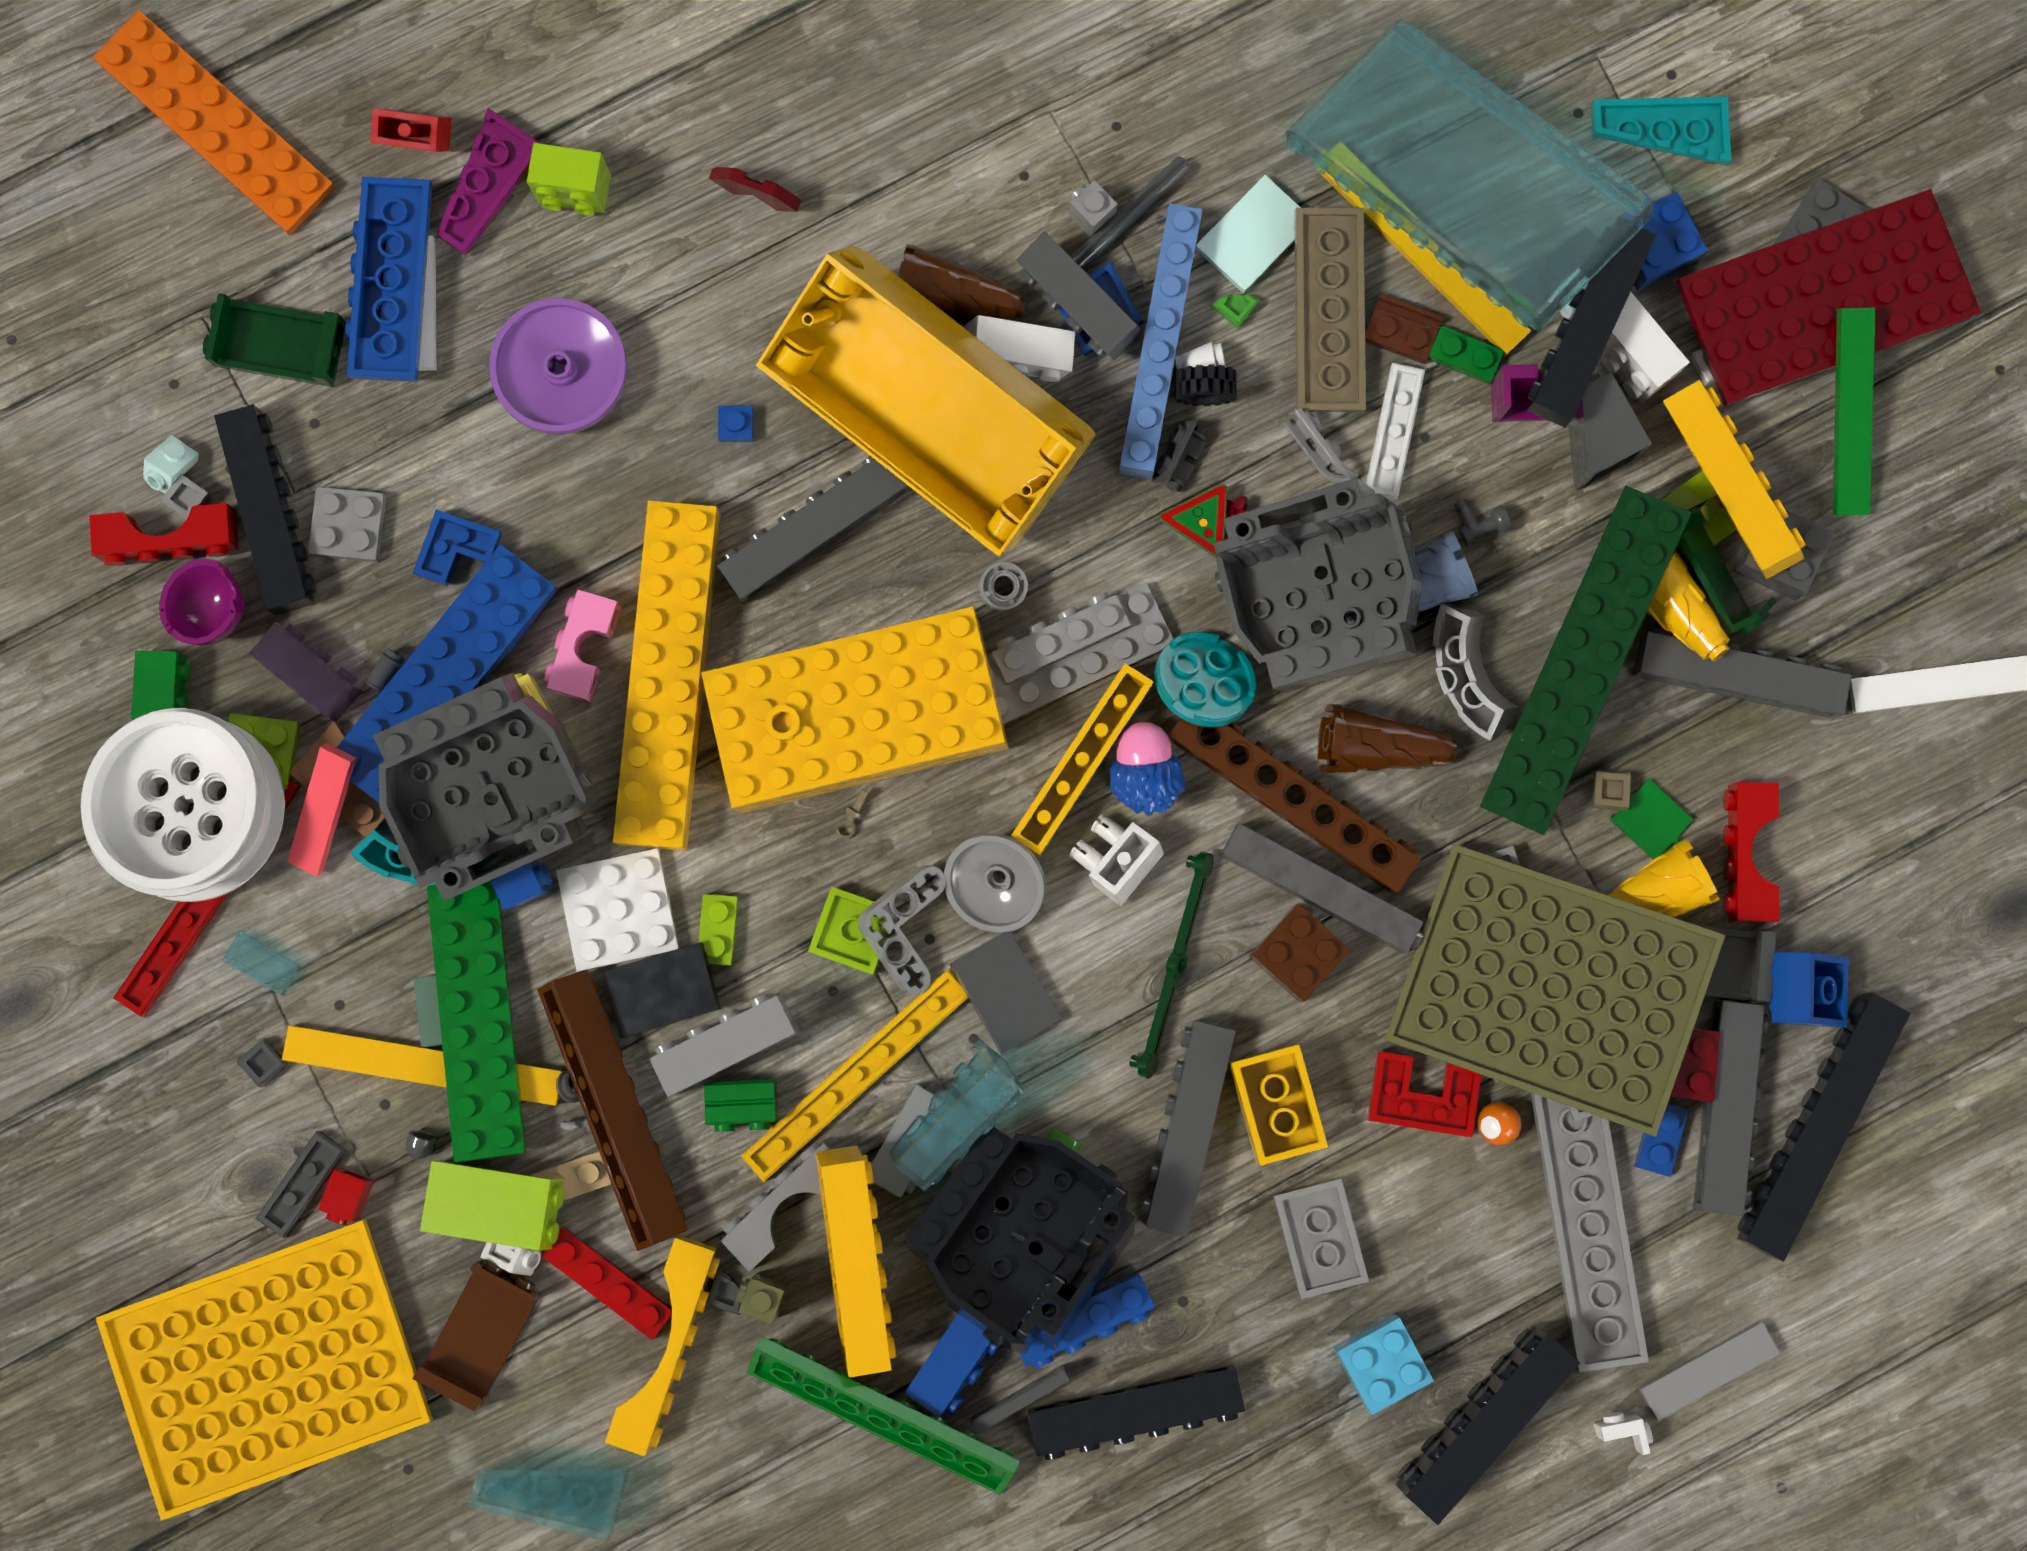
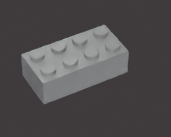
M768 992L750 1001L752 1008L744 1012L736 1008L718 1017L720 1024L712 1028L710 1025L704 1024L686 1033L689 1039L682 1043H679L678 1040H672L655 1049L657 1055L649 1060L667 1097L678 1096L800 1035L801 1033L784 998L778 995L773 996L772 993L769 994Z

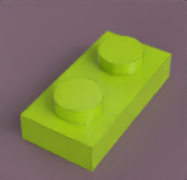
M703 894L698 943L703 942L709 964L733 965L739 897Z

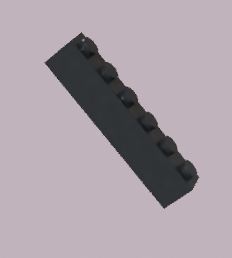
M1619 217L1612 227L1607 225L1604 227L1596 244L1602 247L1598 257L1591 256L1583 272V275L1588 277L1583 288L1579 286L1576 288L1570 300L1569 306L1574 308L1569 319L1563 317L1555 333V337L1560 338L1556 349L1549 348L1543 359L1541 367L1546 369L1541 381L1538 379L1534 380L1528 392L1527 398L1532 401L1527 411L1564 428L1572 421L1657 234Z
M254 404L214 415L266 610L274 615H279L314 605L313 594L317 593L316 584L310 573L307 574L304 561H308V555L303 542H298L295 529L299 528V522L295 511L289 509L286 497L290 496V489L285 477H281L278 465L282 464V460L275 444L272 445L269 433L273 432V427L269 415L266 412L263 413Z
M1234 1365L1031 1408L1028 1409V1417L1036 1455H1044L1045 1460H1052L1064 1457L1066 1455L1065 1450L1079 1448L1080 1452H1089L1099 1449L1102 1442L1113 1440L1114 1445L1126 1444L1135 1440L1134 1435L1147 1432L1149 1437H1158L1168 1434L1170 1427L1182 1425L1183 1430L1202 1427L1204 1426L1203 1420L1216 1417L1218 1422L1235 1420L1238 1418L1237 1413L1244 1412L1245 1408L1236 1368Z

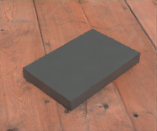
M1011 931L1002 933L949 964L1001 1055L1062 1020Z

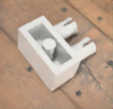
M1103 813L1098 817L1101 822L1095 821L1091 831L1097 833L1112 845L1111 849L1103 856L1082 839L1076 843L1080 847L1079 850L1073 847L1069 857L1091 872L1089 877L1097 889L1119 906H1122L1164 855L1160 842L1134 822L1125 830L1109 818L1107 814Z

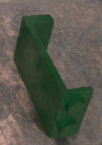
M1715 495L1687 510L1692 512V516L1679 543L1728 632L1731 634L1741 629L1744 634L1759 627L1762 624L1761 621L1770 616L1768 611L1776 601L1774 597H1771L1748 608L1702 525L1723 508L1720 499Z

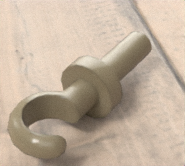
M861 789L852 808L849 806L846 808L845 812L848 813L845 821L851 825L852 831L850 834L844 835L837 827L836 833L840 838L849 839L856 833L854 821L856 818L861 819L863 815L859 811L869 795L868 791Z

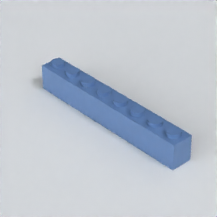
M1169 203L1118 475L1152 481L1202 209L1172 203Z

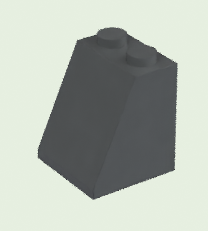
M1612 372L1603 377H1600L1599 373L1593 374L1572 421L1568 424L1573 484L1576 490L1635 460L1652 444Z

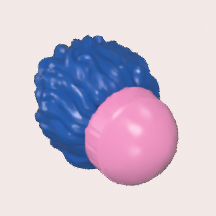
M1138 722L1126 727L1117 738L1115 744L1116 760L1113 761L1109 769L1110 790L1113 795H1117V801L1123 802L1126 807H1130L1137 814L1141 811H1144L1147 816L1152 815L1153 812L1164 813L1174 805L1179 793L1185 790V779L1182 773L1181 762L1172 754L1171 740L1160 726L1150 722Z

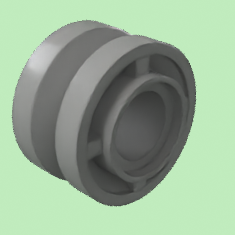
M998 562L991 565L984 571L979 581V593L982 600L987 606L998 611H1007L1018 606L1024 600L1028 590L1026 575L1021 568L1010 562ZM1006 577L1011 581L1013 588L1008 596H1000L995 592L994 582L997 578Z

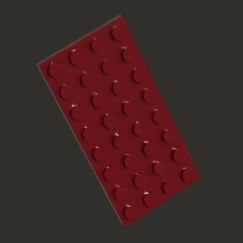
M1932 189L1683 276L1675 282L1724 407L1835 368L1837 309L1875 308L1874 353L1967 321L1981 314Z

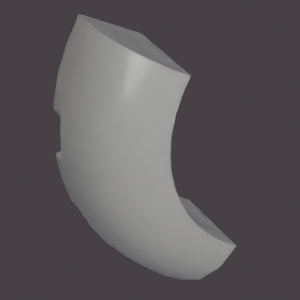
M1441 603L1433 635V646L1436 647L1438 666L1435 670L1444 695H1448L1452 704L1457 709V715L1479 735L1489 741H1493L1507 728L1518 706L1508 701L1497 691L1485 671L1480 651V638L1486 615L1463 606Z

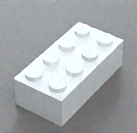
M1583 272L1569 282L1556 300L1559 304V312L1567 319L1570 318L1574 309L1569 306V303L1578 286L1583 288L1588 277L1583 275ZM1630 292L1602 353L1601 361L1609 372L1616 373L1623 381V388L1632 399H1638L1643 404L1671 382L1690 362L1632 292Z

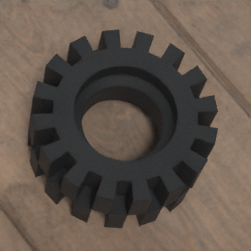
M1208 364V366L1196 365V367L1187 366L1186 369L1180 368L1175 372V400L1178 403H1183L1184 405L1192 404V406H1210V404L1218 406L1221 403L1228 404L1230 401L1234 402L1237 399V372L1232 367L1225 368L1224 365L1216 367L1214 364Z

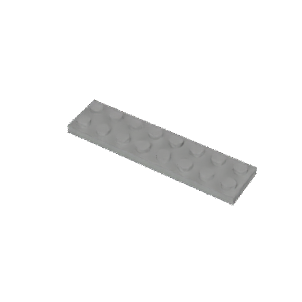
M1531 1093L1574 1357L1580 1362L1576 1371L1580 1373L1647 1363L1649 1359L1609 1120L1594 1115L1573 1122L1567 1105Z

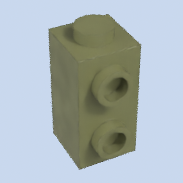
M758 1272L751 1279L746 1278L742 1282L736 1298V1302L741 1303L738 1313L772 1325L779 1316L790 1284Z

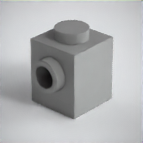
M1095 180L1087 187L1081 185L1070 197L1069 216L1090 238L1117 213L1118 204Z

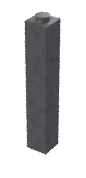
M1240 823L1236 825L1220 855L1402 954L1408 953L1409 949L1415 951L1422 940L1424 933L1420 928L1423 921Z

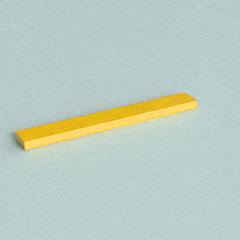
M1342 143L1335 147L1316 166V170L1354 208H1364V218L1496 348L1503 350L1505 357L1529 335L1531 330Z
M949 969L946 970L925 992L916 997L741 1155L763 1182L771 1177L968 999L953 973Z
M288 1026L282 1060L446 1087L443 1051ZM517 1063L521 1100L558 1106L559 1094L556 1089V1080L562 1071Z

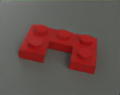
M1377 1051L1367 1116L1368 1121L1473 1138L1481 1074L1446 1063L1441 1097L1408 1092L1414 1057Z

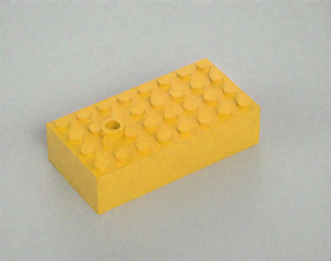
M973 606L701 672L731 808L741 813L1009 749L978 616Z

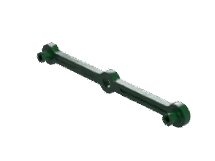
M1200 852L1197 857L1192 855L1187 857V860L1192 862L1186 861V867L1194 868L1195 874L1174 949L1167 960L1166 977L1144 1053L1141 1057L1132 1055L1130 1058L1137 1061H1130V1067L1138 1068V1075L1147 1079L1151 1078L1156 1071L1158 1064L1157 1055L1178 980L1183 976L1187 967V948L1207 877L1211 874L1214 865L1213 855L1208 852Z

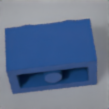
M534 860L490 880L504 910L516 909L552 892L549 884L554 882L547 865L539 864L538 860Z

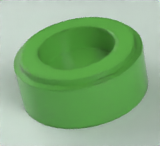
M1053 1127L1047 1139L1058 1140L1077 1154L1083 1145L1078 1140Z

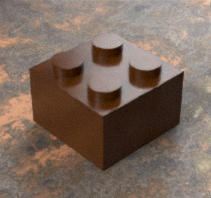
M1297 903L1293 905L1248 957L1301 1003L1312 994L1350 949Z

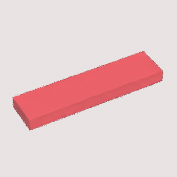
M325 743L319 749L287 860L288 863L315 877H318L324 871L357 759L328 743Z

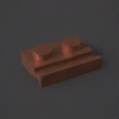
M1380 293L1365 331V343L1425 365L1444 316Z

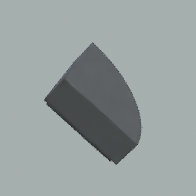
M718 1270L706 1304L740 1315L741 1313H738L741 1303L736 1302L740 1288L736 1281L726 1272Z

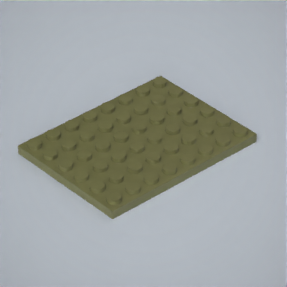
M1453 844L1423 929L1424 935L1413 957L1385 1040L1656 1137L1725 935Z

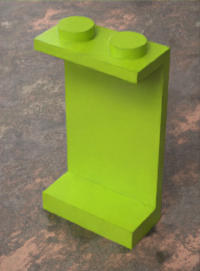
M447 1160L431 1161L420 1231L537 1251L552 1249V1244L556 1242L559 1233V1225L556 1223L557 1212L563 1204L565 1195L564 1188L562 1187L563 1179L541 1178L471 1167Z

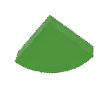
M1249 294L1226 295L1215 301L1212 308L1238 329L1259 305L1260 300Z

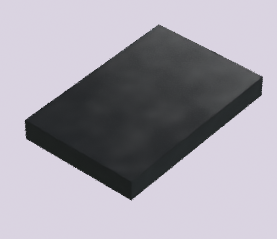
M703 942L603 971L621 1038L721 1009Z

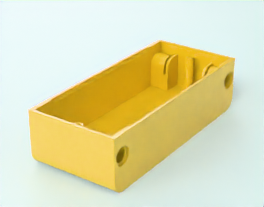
M855 246L826 254L755 365L998 557L1019 544L1096 435L1093 429L873 256Z

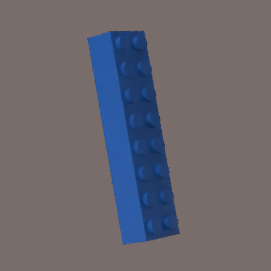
M500 544L336 747L357 758L350 781L380 803L379 764L385 762L373 735L486 684L559 593L556 586Z

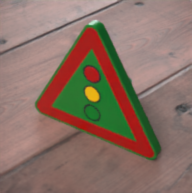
M1220 484L1160 513L1159 520L1217 558L1214 543L1224 540L1227 486Z

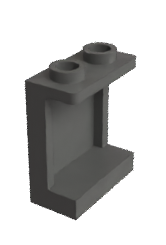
M1700 926L1725 935L1705 996L1760 1003L1770 1002L1773 983L1771 966L1775 952L1777 932H1754Z

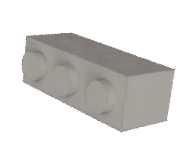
M917 1084L871 1164L873 1183L900 1198L905 1191L912 1194L921 1178V1175L917 1174L916 1171L922 1160L929 1164L939 1146L933 1142L939 1130L946 1133L956 1114L950 1112L953 1104Z

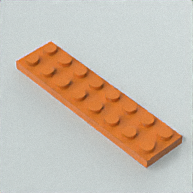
M140 10L92 57L288 235H291L336 188L328 178Z

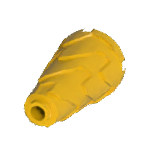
M1675 551L1648 613L1665 630L1670 631L1703 660L1710 658L1712 661H1716L1729 650V647L1726 645L1729 642V637L1720 626L1714 611L1706 602V595L1687 571L1688 567L1681 556Z
M1687 839L1675 843L1672 849L1652 860L1608 894V896L1670 917H1676L1698 907L1711 905L1719 901L1718 895L1715 894L1717 890L1699 856L1692 857L1689 850L1693 849Z

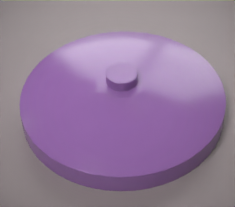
M566 298L537 301L513 314L498 332L489 358L490 379L500 403L519 423L532 430L546 434L563 435L576 433L601 421L620 399L627 378L628 365L625 348L612 323L590 305Z

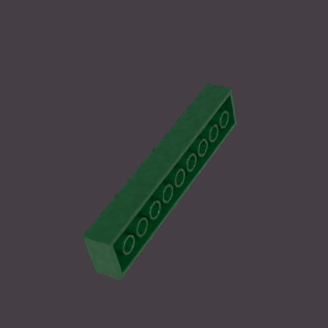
M1625 485L1480 804L1481 808L1539 834L1545 835L1688 525L1692 512Z

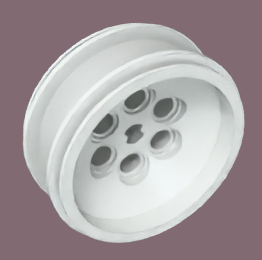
M170 708L145 714L127 723L114 733L92 760L81 794L83 830L88 845L100 865L111 876L127 887L146 894L180 902H198L217 898L230 893L250 880L261 869L273 852L282 830L285 814V795L282 779L273 758L266 748L244 729L210 713L188 708ZM198 766L200 770L199 776L196 780L191 781V772ZM168 782L167 793L164 796H160L161 785ZM226 785L227 792L225 797L218 800V790ZM194 802V809L188 814V807ZM163 816L164 825L157 831L155 827L156 821L159 817ZM221 819L223 823L222 829L218 834L214 835L213 826ZM190 834L191 844L187 849L183 850V839Z

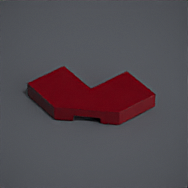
M716 167L711 171L709 179L733 195H753L776 211L797 212L802 202L800 198L777 183L766 179L764 183H761L746 176L747 173L742 170L730 167Z

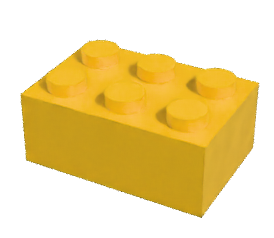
M1299 1044L1228 1063L1257 1165L1262 1166L1328 1147Z

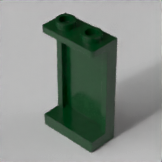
M218 294L217 301L212 304L210 309V321L212 322L210 334L206 335L203 341L205 359L214 367L334 387L346 321L339 313L325 311L323 316L233 300L226 294Z

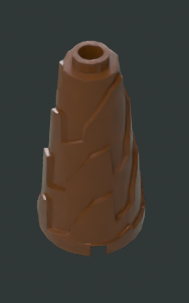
M906 244L904 260L901 261L898 277L949 317L973 319L981 315L1015 321V317L1022 318L1026 298L1021 297V291L997 283L996 280L976 273L956 262L941 258L927 250Z
M1328 704L1324 711L1332 713L1331 718H1321L1318 735V759L1327 760V764L1319 765L1323 773L1334 774L1378 771L1382 769H1421V767L1446 766L1449 761H1454L1456 756V741L1451 740L1449 734L1424 729L1423 726L1399 722L1382 715L1361 712L1341 704Z

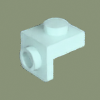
M170 435L144 458L143 478L151 488L160 490L165 494L180 474L184 475L198 462L199 453L173 435Z

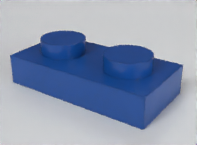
M1667 1104L1657 1136L1654 1137L1646 1133L1642 1134L1634 1167L1671 1177L1689 1112L1688 1109Z

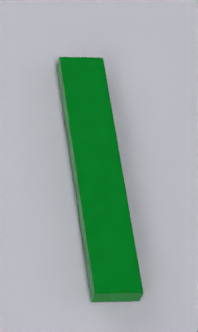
M1875 308L1837 309L1833 515L1835 516L1870 515Z

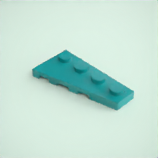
M1728 96L1597 99L1591 103L1592 137L1725 166L1731 163Z

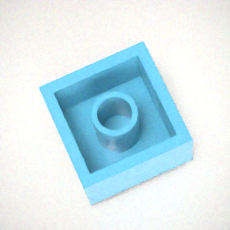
M1394 1313L1333 1346L1365 1409L1371 1415L1434 1382L1400 1317Z

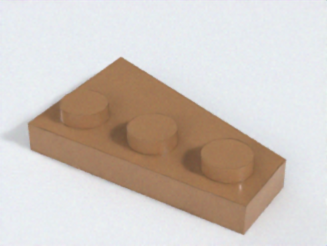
M333 721L289 772L307 789L320 747L325 743L337 747L345 737L338 722ZM350 781L340 817L366 838L374 829L383 825L386 819L380 809V803Z

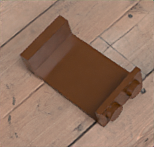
M485 1260L484 1263L478 1261L472 1264L470 1271L473 1272L426 1362L418 1367L412 1378L474 1412L484 1404L541 1295L540 1292L534 1290L535 1283L519 1275L513 1279L503 1273L504 1269L492 1264L488 1260Z

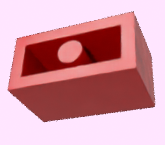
M373 108L370 143L433 152H449L452 118Z

